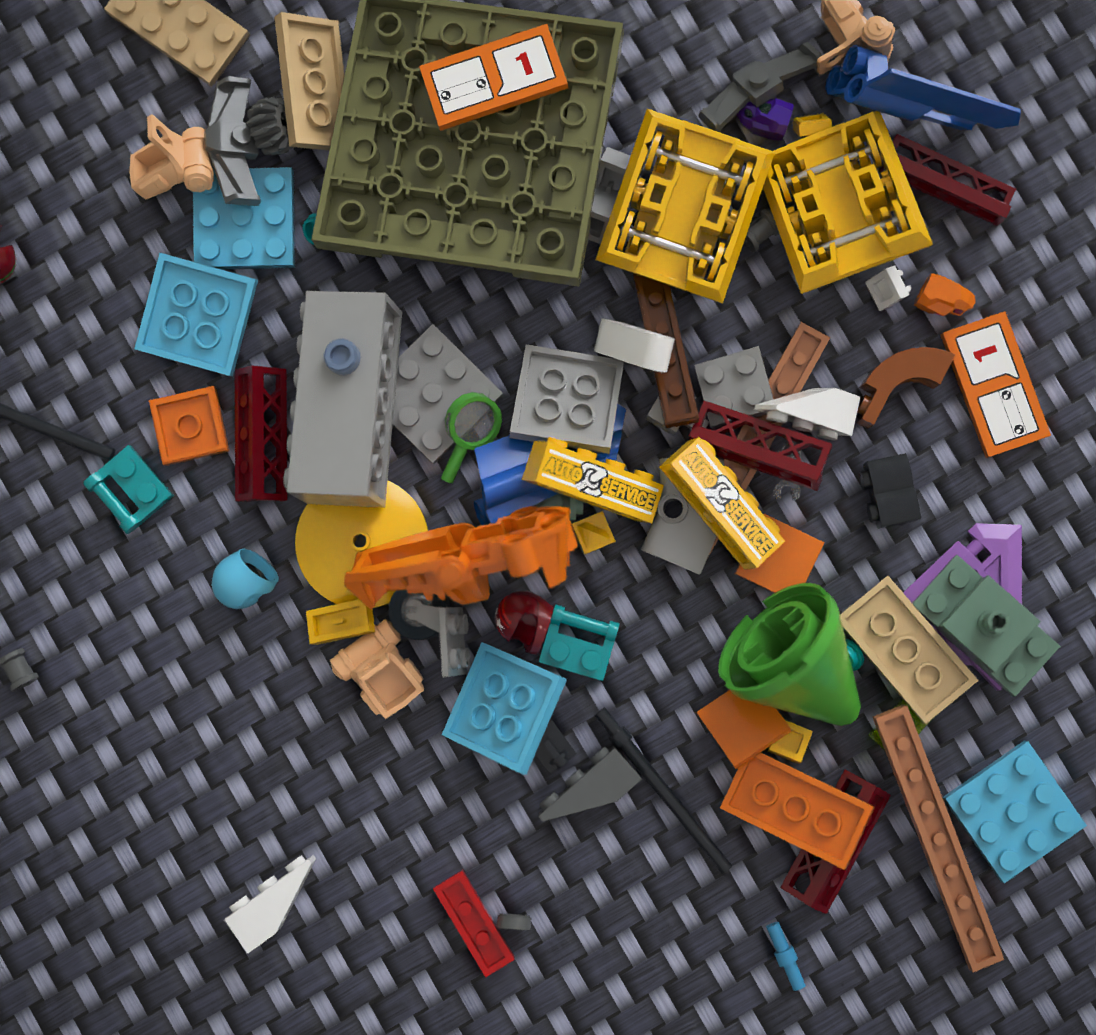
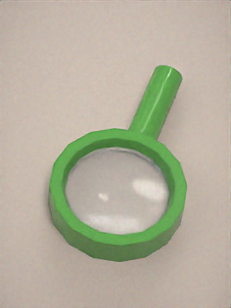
M471 392L461 395L453 401L447 410L445 417L446 432L450 439L456 443L441 476V479L448 483L454 482L467 451L492 442L500 431L502 424L501 411L493 400L482 393Z

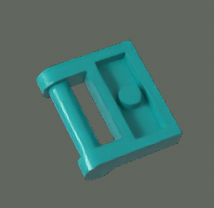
M127 445L100 470L90 475L83 482V485L89 492L94 491L121 522L120 527L126 534L133 532L174 496L130 445ZM110 477L116 481L139 508L133 515L106 486L105 482Z
M555 604L539 662L603 681L620 623L611 620L609 623L565 611L564 606ZM560 623L605 636L603 646L558 633Z

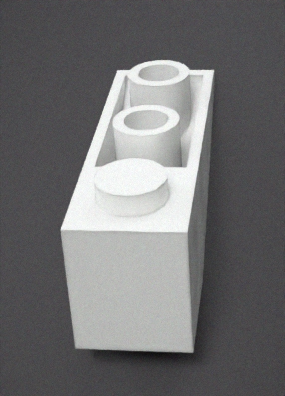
M812 388L756 404L754 410L766 413L767 420L778 423H787L789 421L793 423L792 428L806 432L816 430L818 431L817 436L820 438L837 440L838 435L852 436L860 396L837 388Z
M302 855L285 867L288 873L277 880L273 875L257 887L260 893L249 900L247 895H245L229 907L233 913L224 920L247 953L254 950L280 930L316 860L314 855L307 860Z

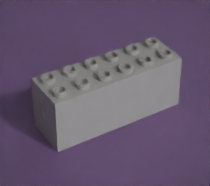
M306 291L305 302H302L300 307L303 329L302 335H299L297 339V352L300 355L299 368H296L294 371V385L297 391L296 401L292 402L290 408L291 420L294 422L293 432L288 436L287 440L290 463L289 468H286L284 472V486L287 488V493L306 504L385 508L402 311L386 293ZM340 338L348 339L359 349L361 355L360 364L352 373L339 375L334 373L325 364L324 352L328 344L333 340Z

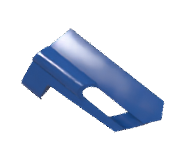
M853 45L849 48L845 55L843 66L835 65L831 69L826 81L825 89L828 95L845 99L848 103L907 121H914L919 118L959 130H972L976 123L995 129L1019 125L1021 109L893 68L888 70L886 55L858 45ZM934 109V110H937V111H941V112L950 114L951 116H948V115H945V114H942V113H938V112H935V111H932V110Z
M617 404L610 454L597 453L596 460L604 463L606 459L616 461L626 414V409ZM506 436L474 448L480 476L482 498L474 500L473 505L481 526L496 523L498 518L509 516L520 508L534 506L558 494L522 480L534 442ZM566 448L571 451L577 452V449L575 448Z

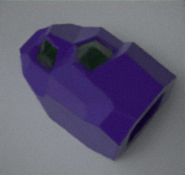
M775 98L756 107L749 101L736 115L742 126L752 134L770 140L782 141L793 112L794 104Z

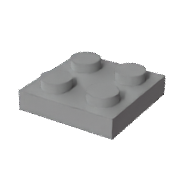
M759 346L694 365L703 400L755 418L766 415V413L754 410L756 404L774 399ZM708 412L707 415L712 430L726 426L722 416ZM728 419L730 423L735 422L734 420Z

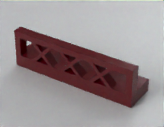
M899 134L895 135L892 141L895 150H897L898 145L911 151L914 159L913 161L897 154L911 187L996 226H999L1007 218L1012 207L1009 204L1016 188ZM932 161L940 164L944 175L923 166V164ZM883 165L880 167L879 172L885 171ZM961 175L970 178L974 189L953 178ZM994 189L1005 194L1002 201H999L983 192Z
M254 365L235 369V502L287 501V488L284 486V472L287 468L286 369ZM264 375L276 376V390L271 396L264 388ZM268 407L276 414V423L271 429L264 421V411ZM269 440L276 447V456L271 462L264 454V445ZM269 473L276 480V494L264 493V479Z
M705 400L703 401L698 413L699 422L694 423L689 434L690 440L700 437L713 446L716 451L715 456L818 491L822 482V472L832 449L831 443ZM708 412L722 416L726 425L714 431L702 427ZM728 419L734 420L735 422L730 423ZM743 425H748L754 428L758 437L745 442L737 439L733 430ZM760 430L766 431L767 433L762 434ZM729 432L731 437L724 434ZM775 436H780L786 439L790 448L776 453L769 450L765 441ZM792 441L798 442L799 444L794 446ZM812 447L822 452L816 466L803 462L798 451ZM793 454L795 459L788 456Z
M846 769L835 788L845 793L850 782L853 781L862 786L857 799L874 806V810L846 870L823 859L814 862L813 854L801 849L780 887L806 905L825 914L829 911L891 797L889 793ZM809 872L811 882L803 894L793 886L800 874Z

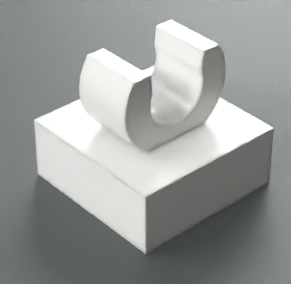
M895 265L886 268L865 282L879 311L885 310L909 296L911 287H905L900 277L904 274L903 271L897 270Z

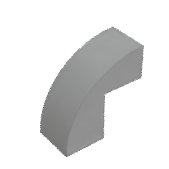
M610 147L606 148L600 160L590 217L591 225L588 240L601 244L631 157Z

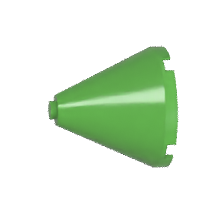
M814 583L795 584L767 597L762 601L767 608L753 620L746 615L733 630L722 650L718 667L719 676L725 681V686L735 696L744 700L837 726L853 723L859 715L861 703L836 601L823 587Z

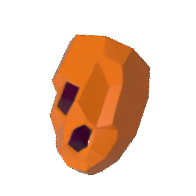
M931 273L923 283L915 299L914 306L929 314L961 316L964 312L971 310L976 301L975 295L962 285L944 276Z

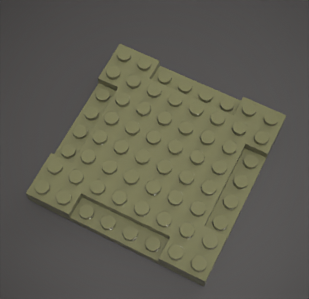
M360 0L311 239L316 248L382 258V255L385 254L510 272L513 274V277L580 287L611 97L614 94L624 37L623 23L450 0ZM544 24L548 25L568 83V89L440 131L419 66Z

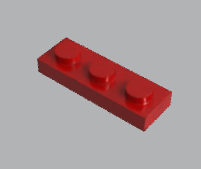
M463 869L433 887L434 892L485 978L515 960L514 954Z

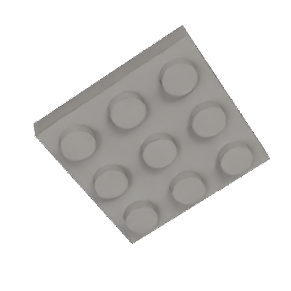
M432 324L398 358L393 425L434 465L455 444L450 439L445 428L446 413L453 401L461 395L475 392L484 394L496 403L503 396V392ZM475 401L467 404L460 410L455 421V432L460 438L490 409L488 405L484 402Z
M526 344L509 438L531 442H547L548 437L567 442V447L581 448L588 451L610 454L624 361Z

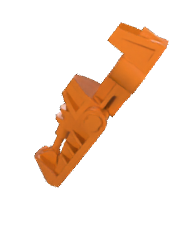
M529 506L520 508L509 516L498 518L496 523L474 527L469 523H458L375 546L356 554L352 571L345 574L344 585L371 610L387 591L407 590L408 594L423 593L428 601H433L435 594H437L441 601L446 600L448 595L452 600L461 605L488 600L490 595L488 574L509 570L512 577L529 575L542 567L549 588H552L566 580V567L570 566V552L578 546L570 521V509L568 507Z

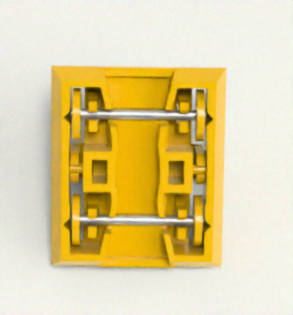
M647 109L595 260L723 304L775 152L685 120H679ZM662 135H665L661 148H658ZM655 156H658L649 181L645 183L646 179L639 177L641 170L645 164L644 169L650 171ZM747 163L742 176H740L743 164ZM736 184H739L734 200L741 201L742 203L739 211L732 209L729 212ZM629 205L630 207L639 211L633 229L631 228V225L635 216V212L629 211V214L627 216ZM629 236L630 238H629V241H628V244H627L625 253H624V252H621V251H623V248H624V245H625V243H626L627 237ZM718 238H729L726 248V243L720 241L715 255L712 256ZM709 264H711V267H710V270H709V273H708V276H707V280H708V281H706V280H704V277H705V274H706V271H707V269H708Z
M870 112L773 150L775 154L763 189L801 294L933 245L881 112ZM869 154L871 155L874 164L871 163L870 158L868 156ZM883 165L885 171L880 172V179L876 169L882 167ZM787 186L790 187L798 211H795L793 206L787 208L786 210V206L780 189L782 190L786 203L792 202V199ZM896 225H898V227H899V229H900V232H901L900 234L898 233V230H897V228H896ZM813 256H815L818 265H815Z

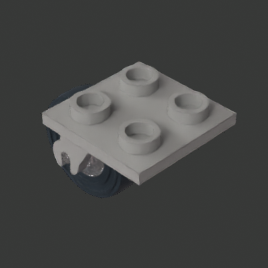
M396 590L389 604V616L395 629L403 636L412 640H427L440 633L442 677L467 674L466 668L470 666V651L468 647L465 648L464 634L468 633L469 625L467 615L463 614V607H450L448 596L446 600L441 601L437 594H435L433 601H428L423 593L408 594L407 590Z

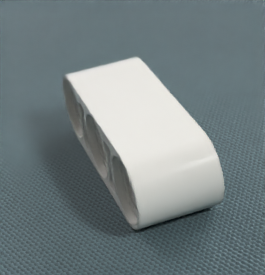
M601 318L594 351L642 368L666 373L675 339L623 322Z

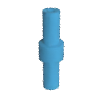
M779 922L767 925L766 928L776 949L774 952L779 967L784 968L793 991L804 988L806 985L796 964L798 957L793 946L788 945Z

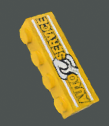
M548 437L547 442L534 441L522 477L523 481L637 522L653 523L664 485L653 481L654 475L640 470H635L634 474L624 470L625 464L611 459H606L605 463L596 460V453L585 449L577 448V452L566 449L567 442L556 438Z
M700 437L687 441L659 468L742 568H758L785 542L779 534L780 529L772 519L765 517L758 509V501L753 495L744 492L739 486L735 473L729 467L721 464L715 456V449L709 442L702 440Z

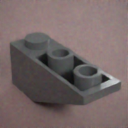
M604 746L590 758L593 765L584 773L578 769L564 782L568 786L559 795L552 792L539 804L542 810L538 813V817L542 821H547L617 802L642 778L614 746L609 750Z

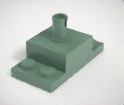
M955 555L912 602L930 624L1012 697L1017 696L1061 647L1038 627L1041 621L989 575L982 577L958 555Z

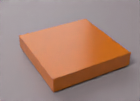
M215 386L149 400L162 465L168 466L230 451Z
M763 514L778 525L780 529L779 534L785 542L758 568L743 569L739 564L734 574L773 593L795 584L806 583L825 542L769 515Z
M730 690L697 711V715L735 769L791 732V728L776 708L741 699Z

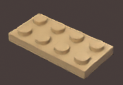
M110 0L104 8L105 12L211 87L250 36L248 30L205 0Z
M280 12L274 18L289 147L330 150L345 76L339 23L336 20Z
M889 576L885 577L840 614L844 631L860 647L866 657L923 724H927L979 681Z

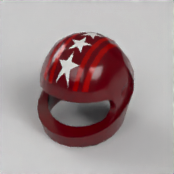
M531 591L512 592L505 596L497 606L495 613L496 627L505 640L508 642L512 639L520 640L524 644L526 653L537 655L551 621L553 606L541 596Z

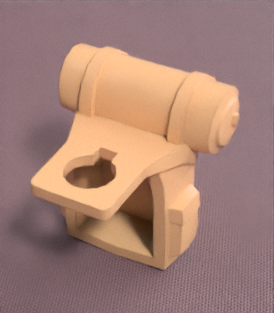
M821 0V18L839 46L817 59V72L819 75L828 72L835 65L842 64L847 51L853 45L880 52L887 56V60L890 59L893 51L892 39L895 34V27H893L891 21L888 22L884 17L880 16L870 17L867 20L863 16V7L857 0ZM838 55V57H836L833 61L827 63L833 57Z
M153 114L148 116V138L151 143L130 155L131 188L144 199L167 192L172 186L182 182L192 192L210 190L214 181V171L209 153L205 150L204 132L206 129L191 127L186 129L182 136L168 129ZM156 129H158L161 132L163 137L160 138L158 136Z
M384 619L377 625L375 624L374 633L362 635L345 649L342 648L336 656L330 659L333 673L341 680L348 681L352 678L362 689L360 693L362 700L375 715L381 714L385 719L405 707L424 691L421 673L409 658H402L396 647L401 641V634L395 629L392 622Z

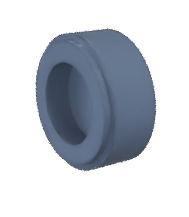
M340 338L333 340L325 349V364L336 374H350L360 364V351L348 339Z

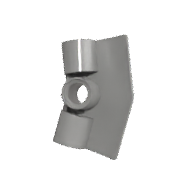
M668 458L659 459V466ZM718 459V460L721 462V464L724 466V461H723V459ZM659 468V483L664 485L658 503V510L641 550L696 574H701L717 536ZM671 501H679L683 505V511L677 518H669L665 514V507Z

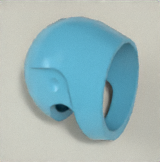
M239 549L224 558L216 566L213 572L212 590L215 597L224 606L232 609H243L257 603L259 597L263 594L270 593L276 586L279 577L272 565L262 556L248 549ZM245 563H249L258 568L265 575L267 580L255 574L252 570H250Z

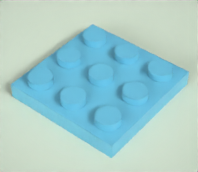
M292 167L249 168L257 194L261 199L259 206L225 204L215 171L214 181L210 190L193 192L194 262L217 269L295 268L294 176Z
M159 253L134 349L233 376L258 280Z
M481 642L442 735L518 773L526 775L567 679Z
M1025 740L942 797L1002 883L1012 879L1087 826L1031 744Z

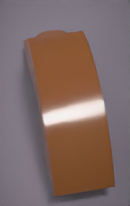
M919 347L898 352L884 360L868 374L859 387L871 395L865 394L860 401L857 411L860 416L856 423L867 429L872 427L890 393L900 384L920 383L932 389L939 386L955 354L937 348Z

